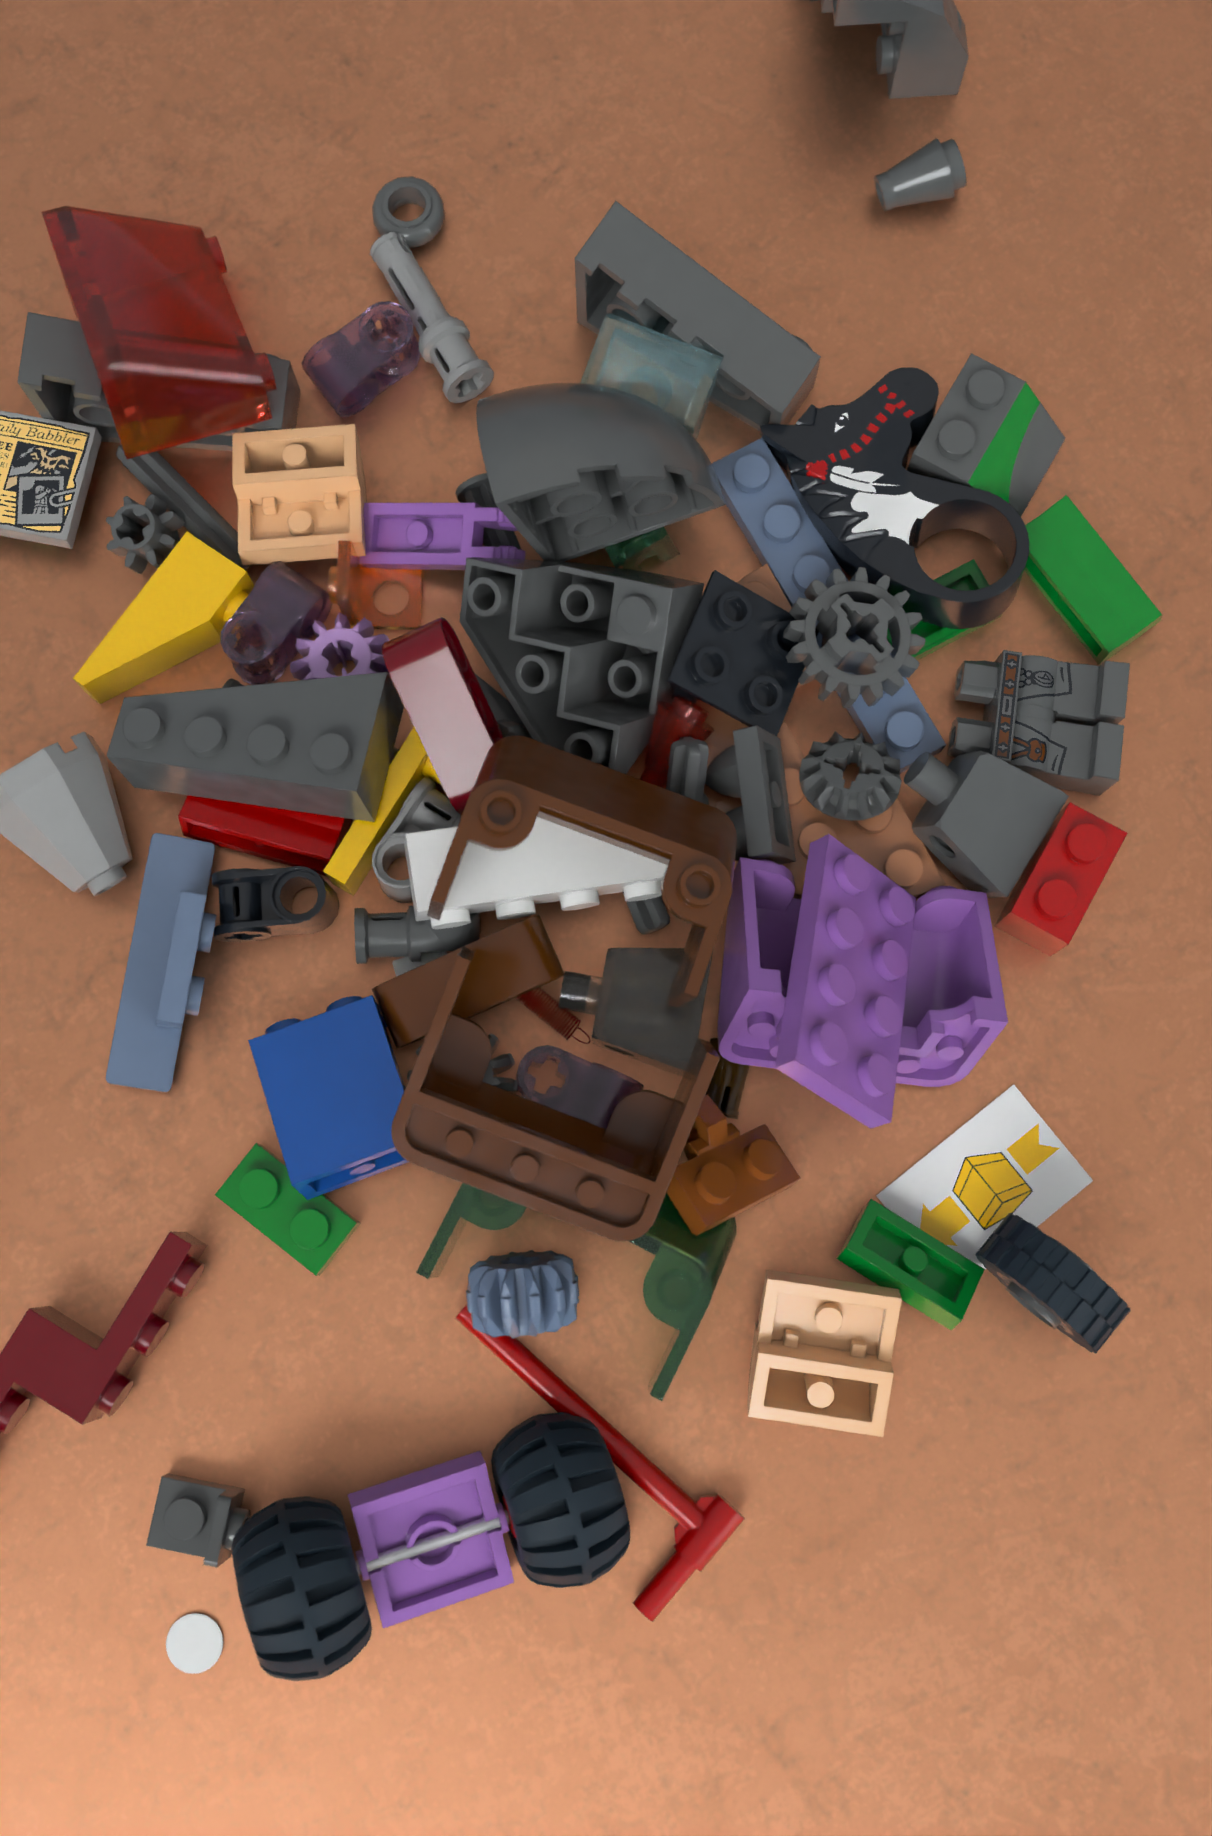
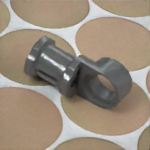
M409 906L407 912L368 913L365 908H355L356 963L367 964L369 958L409 957L411 962H421V952L455 951L479 939L481 933L480 912L470 914L471 923L446 929H432L431 920H415L413 906Z

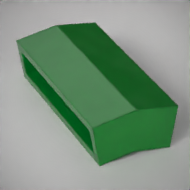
M1067 495L1025 525L1029 536V555L1024 571L1098 665L1121 651L1161 621V612Z

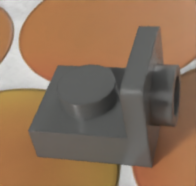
M169 1473L162 1476L146 1546L204 1557V1565L218 1568L231 1557L233 1537L250 1519V1510L241 1508L245 1489Z

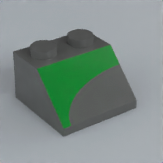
M971 353L914 450L907 471L990 492L1004 499L1022 516L1066 438L1026 381Z

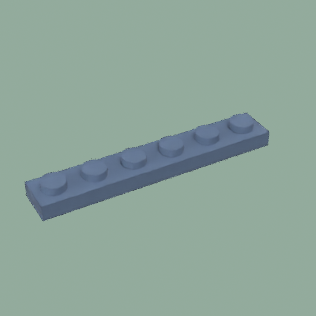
M763 438L711 463L719 480L725 504L761 565L768 564L791 607L798 597L806 598L804 592L813 580L817 579L826 586V580L833 570L839 568L842 571L824 539L802 508L794 489ZM819 632L816 640L820 649L822 648V635ZM856 633L847 637L853 643L861 639ZM902 677L905 684L897 693L891 696L883 691V697L874 706L869 707L862 695L859 694L851 707L846 708L859 731H862L866 742L874 745L885 742L888 755L891 758L900 759V774L908 770L921 754L929 752L934 756L942 752L946 746V743L906 677Z

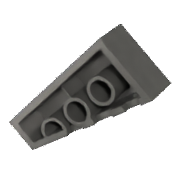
M617 201L614 202L575 257L577 322L756 430L760 431V426L764 424L788 425L814 387L821 356L815 353L804 340L790 334Z
M27 313L17 382L42 418L95 427L102 437L101 442L124 443L129 436L138 434L152 446L232 451V433L296 428L300 387L289 360L280 359L277 356L266 353H246L53 316Z
M388 672L124 697L106 756L134 788L375 822L404 706Z

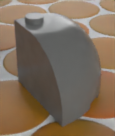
M550 383L505 391L480 399L477 403L478 436L494 502L544 561L565 562L726 505L714 467L694 436L661 407L637 395L602 385Z

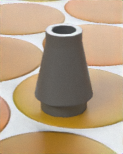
M936 138L886 172L874 176L877 196L884 211L900 206L953 198L954 191L965 187L967 183L962 156L953 139L940 143Z

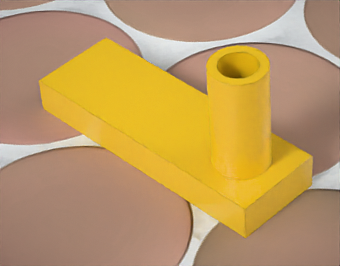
M413 727L389 765L375 822L355 820L323 870L333 885L352 896L356 894L371 870L372 854L375 847L399 815L410 792L425 777H429L441 784L415 727Z

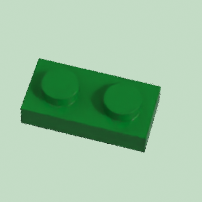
M255 1143L215 1194L216 1197L315 1276L322 1274L360 1225L359 1221L324 1194L307 1200L292 1186L286 1164L258 1143Z
M870 1199L861 1210L837 1257V1260L877 1285L899 1289L904 1302L950 1331L962 1321L985 1270L873 1199Z

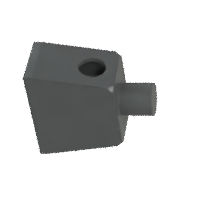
M983 751L958 755L950 762L948 767L929 752H925L912 763L904 777V783L927 800L912 823L913 833L968 890L984 892L987 894V898L1009 896L1069 797L1052 785Z

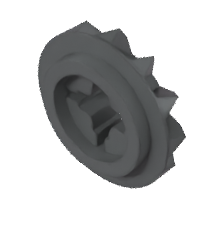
M835 731L829 741L825 743L814 741L805 759L801 760L800 786L807 800L816 809L828 816L850 821L873 818L885 812L898 797L902 783L900 759L891 758L888 755L885 742L875 745L866 742L862 731L854 739L843 738ZM856 763L859 767V774L856 780L851 782L850 789L844 788L845 779H843V772L847 764Z

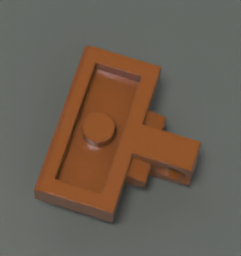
M707 1094L703 1099L687 1139V1145L684 1147L688 1161L676 1167L666 1193L691 1233L698 1236L790 1188L800 1179V1176L766 1124L740 1135V1131L732 1123L727 1124V1118Z

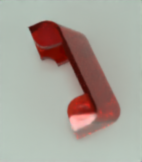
M66 205L41 212L126 459L272 419L267 392L277 390L273 371L265 352L256 355L253 352L221 275L227 273V269L216 236L206 238L202 228L199 226Z

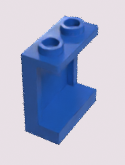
M373 995L365 998L350 996L331 1003L326 1008V1012L303 1021L293 1018L276 1022L265 1030L264 1035L248 1040L291 1184L307 1200L409 1162L398 1153L391 1136L392 1122L405 1091V1085L385 1028L387 1024Z

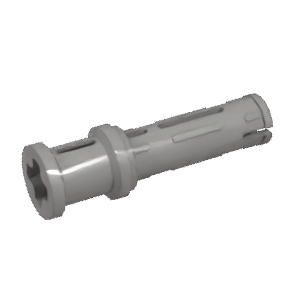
M395 232L384 234L373 243L370 255L383 272L405 313L414 324L420 336L418 342L420 354L426 362L432 363L436 367L444 381L442 391L449 402L462 403L475 398L492 382L494 377L492 368L487 361L477 357L468 342L470 332L464 322L458 318L451 317L447 313L439 296L414 258L401 233L396 235Z

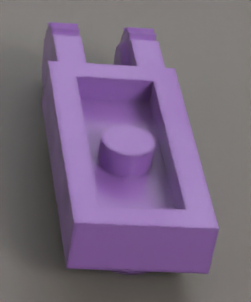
M364 503L366 556H360L359 564L367 568L465 570L466 558L469 557L525 560V551L517 547L483 546L484 527L518 531L498 507H482L477 503Z

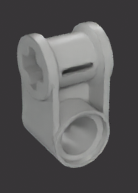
M428 777L423 778L410 792L399 815L381 841L376 845L372 854V867L382 891L390 899L400 903L413 902L410 880L390 878L387 875V870L395 859L406 857L404 847L406 833L458 827L462 817L454 809L448 797L436 790V782Z

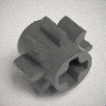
M150 494L146 499L145 505H141L126 496L123 498L124 506L115 513L114 517L106 518V522L111 525V533L114 538L106 547L109 551L120 557L126 556L125 566L142 574L148 562L156 568H159L180 541L178 529L185 524V520L173 511L166 512L167 503L153 494Z

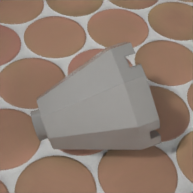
M81 732L71 737L77 749L64 753L57 742L41 749L0 774V834L73 892L79 893L89 888L93 896H97L127 877L122 867L130 862L133 857L107 758L94 738L86 732Z

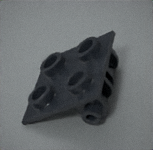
M714 570L667 678V682L670 683L674 690L672 695L673 701L681 706L694 708L697 700H701L749 727L757 725L777 737L799 683L798 679L805 668L803 662L788 663L786 659L792 647L797 645L798 642L784 638V630L790 621L796 619L784 609ZM815 628V634L817 638L819 631Z

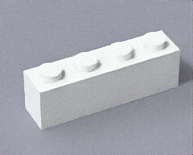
M537 817L527 839L513 849L495 851L468 842L439 921L428 917L427 913L457 827L406 833L404 847L415 920H431L432 929H446L471 923L470 914L496 910L498 920H508L535 914V904L560 901L561 910L569 911L597 906L600 904L599 895L624 892L625 901L628 902L662 896L661 883L667 867L666 864Z

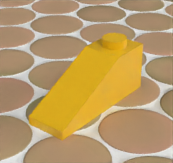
M187 531L72 679L93 700L102 704L222 642L232 628L239 629L248 621L255 609V598L259 593L247 571Z

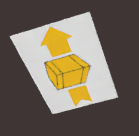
M1013 1084L876 1196L890 1211L983 1269H986L976 1258L975 1254L1009 1213L1018 1215L1025 1221L1038 1227L1093 1180Z

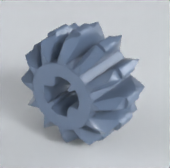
M533 1250L521 1253L510 1252L507 1255L490 1256L487 1260L478 1261L470 1268L468 1290L466 1291L467 1311L471 1313L473 1328L493 1338L504 1335L510 1336L512 1339L526 1335L536 1337L537 1334L543 1332H557L563 1326H568L577 1319V1303L579 1302L578 1276L574 1272L573 1260L563 1254H557L553 1251L534 1252Z

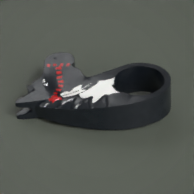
M898 368L887 373L866 393L848 404L830 405L822 408H816L811 404L795 425L764 424L760 426L761 437L766 442L777 463L787 470L789 483L794 489L802 508L824 539L837 563L851 578L859 567L866 568L868 583L874 585L883 575L889 576L888 593L895 596L900 592L907 591L910 594L907 602L902 606L905 613H921L922 622L949 629H969L982 626L996 619L1010 606L1018 591L1029 555L1028 532L1018 512L1004 499L990 492L911 473L906 470L910 448L919 444L935 416L939 389L936 381L928 373L919 368ZM950 529L971 530L986 536L998 546L1006 560L1008 571L997 582L985 588L971 591L954 590L938 584L923 571L917 561L914 548H918L927 538L941 531Z

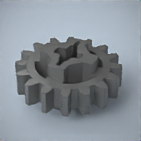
M859 567L851 580L847 581L842 571L838 568L831 572L826 580V586L817 579L813 580L804 592L806 598L798 597L789 613L796 620L790 621L784 630L783 637L798 642V644L792 647L786 659L788 663H804L806 669L798 679L801 685L810 683L814 679L821 683L818 699L824 701L833 691L841 693L843 708H850L857 700L859 694H861L869 707L874 706L883 697V691L893 696L905 684L902 677L909 678L918 668L920 663L911 655L917 654L925 645V638L911 634V630L922 620L921 613H905L902 606L910 597L907 591L900 592L895 596L887 592L890 584L889 576L883 575L874 585L868 583L866 568ZM815 628L822 635V648L820 649L816 640ZM888 629L890 631L892 645L887 641ZM856 633L861 639L853 643L847 637Z

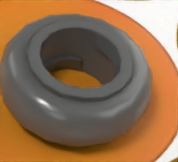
M412 176L396 178L386 183L376 194L372 206L373 223L379 234L383 236L390 232H395L396 235L401 233L409 248L420 247L430 242L441 230L445 218L444 202L437 189L424 179ZM404 204H416L425 209L421 216L413 221H401L393 216L396 209Z

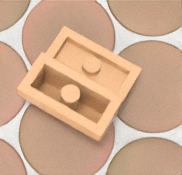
M355 424L232 433V485L238 499V554L243 565L366 556L363 514L364 503H367L360 443Z
M766 1269L758 1323H755L748 1384V1417L883 1437L894 1376L891 1360L902 1301L899 1289Z

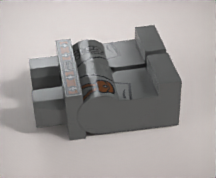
M1003 650L995 662L964 661L956 674L955 700L984 704L983 721L957 717L952 723L947 754L956 757L977 751L987 752L1055 788L1100 796L1119 781L1124 725H1119L1118 723L1125 718L1130 663L1105 660L1100 666L1061 662L1044 656H1022L1021 652Z

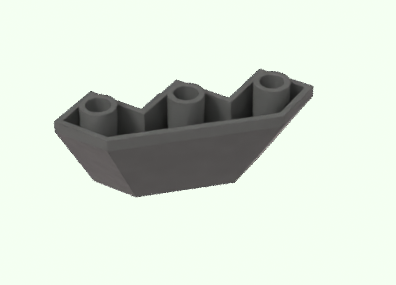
M810 0L821 1L822 13H833L834 26L881 23L882 36H878L876 66L878 74L887 75L889 99L958 94L969 54L965 24L953 0Z
M469 557L466 558L459 622L533 740L627 774L671 711L674 703L672 699L674 690L670 683L667 682V678L701 600L704 583L646 571L577 562Z

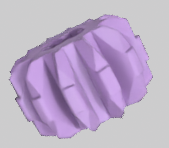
M339 612L335 619L334 629L327 630L321 621L314 620L312 628L317 638L314 641L306 638H297L295 647L303 658L290 662V671L293 677L299 680L340 677L336 676L333 671L339 663H342L344 666L342 668V676L388 672L382 654V645L390 640L385 634L373 636V625L365 617L351 629L347 616ZM352 660L356 667L347 674L345 670L347 667L346 661Z

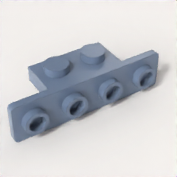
M155 833L151 837L106 1072V1081L109 1084L158 1092H168L171 1089L185 1014L198 1016L204 987V977L192 976L196 951L210 953L216 921V914L204 913L215 846L210 842Z

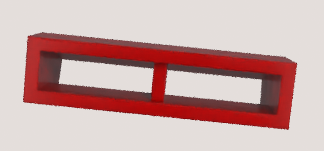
M187 795L178 815L183 836L210 842L217 846L292 867H308L324 876L326 875L323 870L347 834L353 819L189 795Z

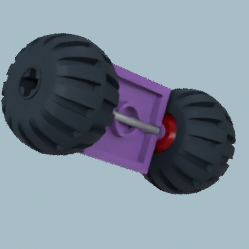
M560 1412L539 1414L512 1428L496 1445L491 1458L493 1478L499 1499L497 1504H495L486 1463L480 1451L348 1494L362 1548L355 1551L358 1561H355L341 1510L331 1501L308 1496L285 1498L255 1513L233 1537L232 1558L242 1611L262 1669L275 1678L304 1681L329 1676L350 1663L367 1645L372 1632L371 1619L359 1575H362L363 1581L370 1579L383 1628L514 1583L503 1533L506 1532L509 1534L512 1547L523 1573L530 1581L536 1584L556 1588L583 1586L609 1572L628 1549L630 1525L625 1500L614 1464L597 1427L584 1417Z

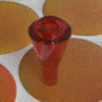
M675 696L671 704L658 701L644 761L646 767L640 780L663 788L667 782L672 743L678 741L683 736H691L694 739L706 741L714 732V729L705 722L709 712L679 696Z

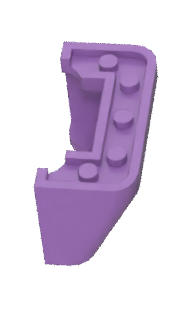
M740 858L734 869L732 895L727 908L717 1036L718 1051L726 1060L741 1065L776 1069V1057L801 899L793 898L795 880L792 872L785 866L766 859ZM953 886L932 888L916 901L896 1083L941 1087L951 1085L966 1077L1008 1023L987 894L957 889Z

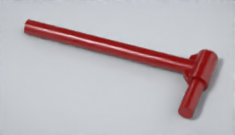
M466 1305L455 1319L558 1413H568L590 1420L602 1435L612 1462L678 1522L674 1527L675 1544L673 1547L676 1551L633 1601L634 1606L653 1622L697 1569L701 1572L745 1518L718 1493L700 1496L696 1501L692 1499L517 1338L512 1339L510 1336L505 1335L493 1338L474 1329L471 1313L467 1311Z

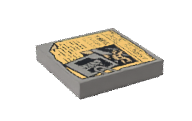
M0 410V536L73 549L102 439L97 428Z

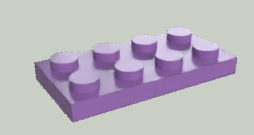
M828 834L811 842L809 846L775 1068L871 1129L892 1121L916 898Z

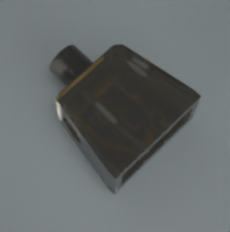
M608 948L603 977L565 971L559 999V1009L595 1015L592 1031L593 1044L670 1073L683 1076L699 1036L712 955L698 996L680 1007H675L667 1004L666 1000L684 948Z

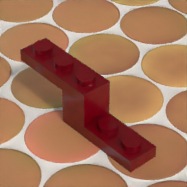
M170 1231L104 1339L51 1306L29 1308L0 1353V1434L1 1432L8 1434L12 1431L25 1414L30 1404V1398L25 1396L27 1391L80 1424L100 1419L104 1413L112 1416L122 1405L133 1386V1380L129 1379L127 1375L140 1354L148 1357L164 1337L169 1327V1322L163 1317L177 1295L181 1298L186 1297L199 1280L205 1264L199 1258L207 1245L187 1232Z

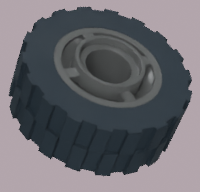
M1009 1213L975 1254L984 1267L1007 1287L1006 1290L1019 1303L1053 1329L1057 1328L1074 1342L1095 1354L1130 1312V1308L1127 1307L1128 1304L1087 1263L1059 1241L1046 1235L1036 1226L1018 1215Z

